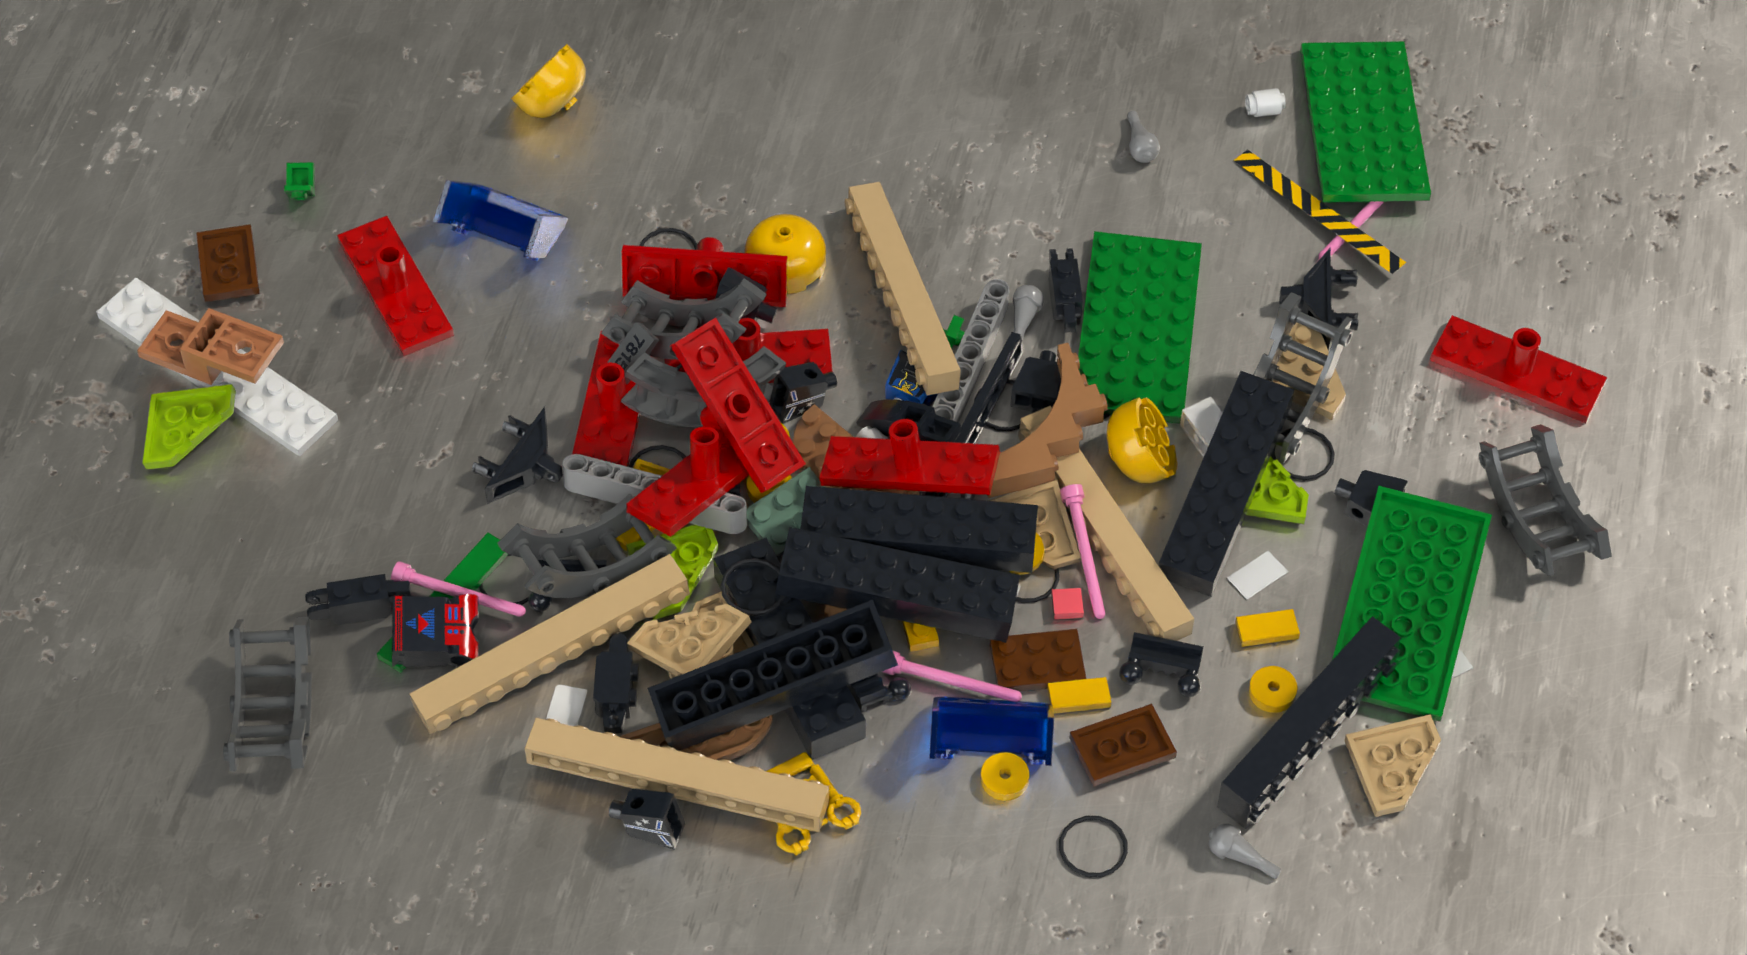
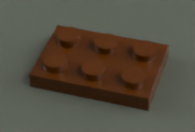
M251 224L196 232L205 302L260 294Z
M1078 629L1009 635L1007 642L990 639L996 684L998 686L1021 692L1047 689L1048 683L1087 679Z
M1153 704L1071 731L1069 736L1093 787L1174 759L1177 755V751Z

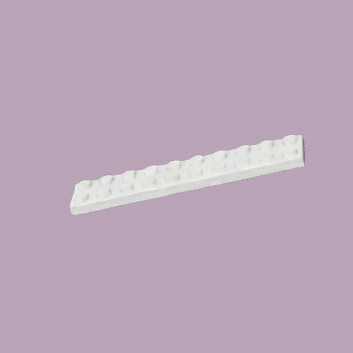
M136 277L97 311L99 319L138 346H141L166 310L196 322L200 321ZM183 340L172 341L170 345L178 346L183 343ZM242 349L238 350V353L240 354L247 353ZM269 367L266 368L256 384L223 371L220 372L212 385L179 373L199 388L232 384L236 390L234 412L299 457L338 421L335 412Z

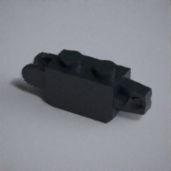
M1073 248L1066 249L1065 259H1058L1056 249H1050L1049 290L1053 319L1063 320L1065 333L1076 332V319H1081L1083 306L1078 261L1074 259Z
M385 574L328 582L327 588L312 590L305 594L306 602L312 605L315 604L307 609V617L309 616L311 620L332 618L333 623L338 625L387 618L392 614L393 596H412L409 581L394 582V580H386Z
M615 633L610 639L609 651H602L596 656L593 691L594 710L600 718H603L604 733H622L626 718H630L631 707H636L637 689H632L633 681H638L639 664L633 663V654L628 651L627 637L623 633Z

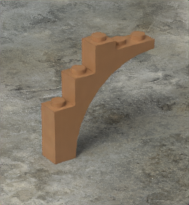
M1069 343L1057 345V365L1061 377V386L1058 398L1051 412L1037 430L1020 443L1000 453L991 494L987 495L988 498L1055 481V471L1059 470L1057 457L1079 453V442L1083 440L1082 427L1103 423L1104 411L1107 410L1105 395L1099 394L1096 384L1088 385L1084 374L1080 375L1078 355L1076 352L1072 353Z

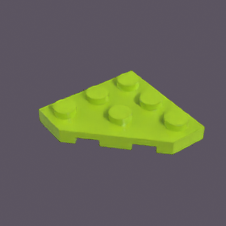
M229 384L151 394L143 455V465L146 470L175 466L227 420L234 412L236 394L234 386Z
M1270 456L1246 515L1304 524L1309 494L1291 480V474L1277 459L1273 460Z
M691 525L681 528L671 537L666 534L660 535L677 547L670 555L687 578L690 594L681 602L671 604L660 610L657 615L652 617L653 620L676 614L683 610L718 551V542L713 529ZM640 540L626 544L628 555L630 556L646 545L644 541Z

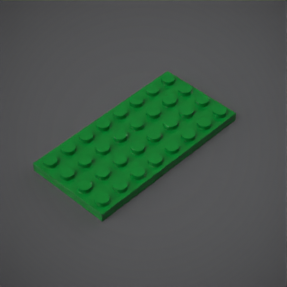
M1405 42L1301 43L1300 51L1323 202L1430 201L1431 189Z
M1094 231L1078 358L1080 375L1084 374L1088 385L1096 384L1099 394L1105 395L1107 410L1104 411V415L1108 414L1111 416L1122 404L1139 397L1140 399L1147 397L1156 405L1166 422L1180 424L1182 410L1185 409L1202 243Z
M1378 486L1332 660L1372 616L1401 637L1398 647L1401 652L1395 660L1397 666L1391 675L1387 678L1383 676L1377 682L1379 686L1370 698L1364 697L1361 701L1421 717L1431 715L1433 720L1441 722L1492 514Z

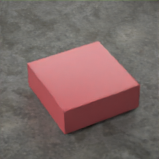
M1081 588L1052 589L1054 619L1083 618L1084 610Z

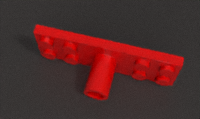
M387 215L337 235L339 244L403 356L454 336L452 326Z
M712 237L701 239L697 244L696 250L623 245L622 294L625 296L638 280L658 292L669 295L671 300L706 298L708 301L714 300L719 283L727 268L730 267L766 287L767 292L763 303L773 307H786L788 256L724 252L722 243Z
M1453 315L1430 357V361L1585 424L1607 380L1606 376L1539 350L1541 337L1533 329L1520 328L1514 332L1511 339Z
M716 317L670 345L707 405L700 414L703 427L714 428L717 432L723 431L760 493L769 490L806 464Z
M742 318L738 322L746 330L732 345L742 361L749 359L765 346L786 362L785 367L814 362L823 374L832 371L828 329L761 333L760 325L754 319ZM664 359V364L672 367H677L681 364L677 359ZM683 367L679 369V371L686 373ZM775 378L770 380L768 383H774Z
M600 332L572 454H580L629 467L640 413L623 404L621 399L636 383L630 380L628 384H625L624 369L617 363H607L620 344L613 342Z
M900 419L889 427L890 439L831 436L819 477L821 486L990 495L1000 449L999 445L920 441L917 424L909 419Z
M698 427L690 434V455L626 503L627 513L671 537L746 478L749 473L723 431L717 432L711 427Z

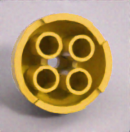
M566 44L511 99L523 112L536 118L550 117L562 108L567 111L578 100L575 95L581 90L585 82L586 70L582 59Z
M779 214L768 217L752 229L746 240L745 253L788 256L787 294L806 290V286L817 278L820 279L825 271L826 246L823 236L815 225L800 216Z
M1139 397L1119 406L1111 415L1107 425L1108 452L1111 459L1124 475L1135 482L1144 484L1155 483L1175 475L1178 467L1175 444L1169 446V437L1164 429L1168 425L1159 409L1147 397L1143 399Z

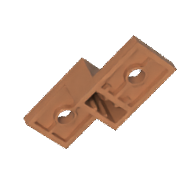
M208 308L199 322L166 310L138 348L137 353L139 358L210 385L214 383L221 371L256 384L283 345L284 340L282 335ZM183 340V343L178 346L170 345L172 341ZM246 347L251 348V350L248 353H238L239 349H243Z

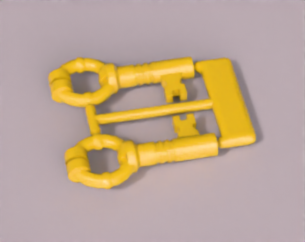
M803 752L766 771L794 776L810 768L809 772L812 776L809 779H803L804 781L815 780L829 786V802L826 809L828 819L824 818L821 826L827 824L828 820L833 825L845 828L846 830L859 824L861 816L860 804L851 797L839 794L820 765H815L808 753ZM843 804L850 805L854 813L839 820L834 814V809L840 808ZM777 823L776 842L778 847L785 852L794 853L795 855L809 849L808 845L811 841L810 830ZM793 829L801 831L803 839L799 840L798 843L786 844V841L783 839L784 834H789Z

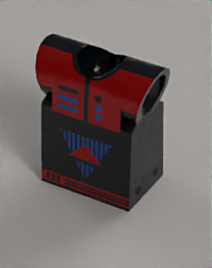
M464 594L452 599L447 597L393 596L392 667H395V665L411 667L447 666L450 664L458 668L479 656V642L473 629L479 620L478 596L475 594Z

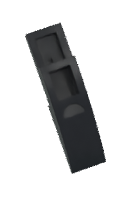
M896 399L871 402L856 422L859 427L870 426L871 428H877L882 434L890 437L889 427L892 423L900 419H909L917 424L920 441L955 442L962 432L959 422L936 415L934 407Z

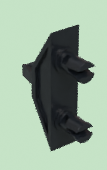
M1330 247L1305 275L1302 284L1281 287L1279 304L1281 305L1292 292L1301 296L1298 308L1302 309V313L1336 328H1339L1346 317L1352 318L1349 329L1357 331L1358 313H1336L1331 307L1332 285L1356 287L1357 269H1333V266H1331ZM1322 334L1329 350L1331 337Z
M545 406L530 425L514 418L512 415L508 416L509 423L504 421L502 431L521 439L503 464L497 465L482 456H478L479 463H473V473L491 479L485 487L487 504L535 484L537 479L541 480L544 478L558 483L562 478V466L555 463L554 458L548 455Z

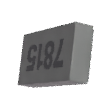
M636 322L607 363L619 364L624 369V374L626 375V371L644 352L648 355L651 353L659 339L642 323ZM625 376V384H628L630 379Z

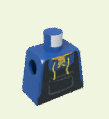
M900 350L886 381L885 399L905 400L930 406L938 394L926 395L923 386L917 383L916 369L914 365L909 364L907 352Z

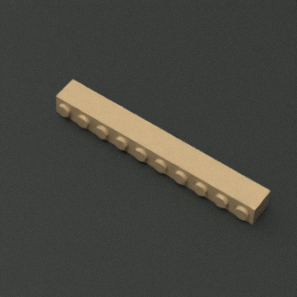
M880 182L849 187L848 198L845 199L846 212L852 216L854 232H859L862 251H867L869 268L871 270L874 269L877 287L883 290L884 304L891 309L892 323L894 327L898 326L900 342L902 346L906 345L909 364L915 366L918 385L923 386L926 395L959 390L960 367Z
M1051 406L1021 418L1020 431H1018L1020 442L1037 430L1051 412ZM1079 449V453L1057 457L1059 470L1055 471V480L1058 482L1059 489L1073 484L1082 485L1085 498L1082 499L1083 504L1081 508L1090 547L1094 552L1097 551L1099 553L1105 570L1109 574H1113L1119 591L1122 595H1127L1131 601L1133 612L1145 622L1148 634L1175 641L1191 635L1194 617L1081 450Z
M669 554L409 693L413 706L430 735L436 731H442L456 720L474 714L480 707L500 700L504 694L516 688L526 686L532 679L541 674L552 672L565 661L578 658L591 647L602 645L615 633L625 632L639 621L657 615L663 608L681 602L690 594L687 578Z
M536 718L525 746L528 764L634 789L674 793L676 799L820 832L829 802V786L823 785L819 781H804L785 773L775 774L755 766H740L725 759L719 761L706 758L700 753L689 754L677 751L670 746L659 747L648 744L640 739L629 740L618 737L610 732L600 733L580 725L570 726L561 724L554 719L544 720Z

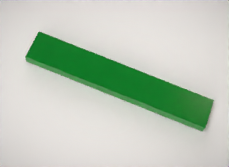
M488 532L444 581L476 591L508 556V553L502 551L497 544L500 539ZM433 591L432 594L429 596L447 597L449 599L454 598V596H450L437 591ZM392 637L377 652L378 659L392 667ZM395 665L392 668L401 673L406 667Z

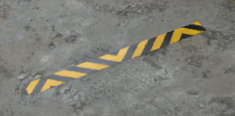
M1248 149L1233 160L1391 274L1407 263Z

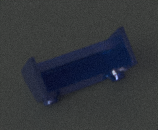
M446 180L433 221L453 225L451 230L467 235L468 231H475L516 246L524 252L523 257L538 262L539 258H546L565 229L568 217L480 184Z
M935 697L933 698L929 759H953L954 754H959L960 751L1007 752L1020 754L1022 758H1026V763L1041 765L1044 764L1045 760V766H1051L1054 730L1053 705L1042 702Z

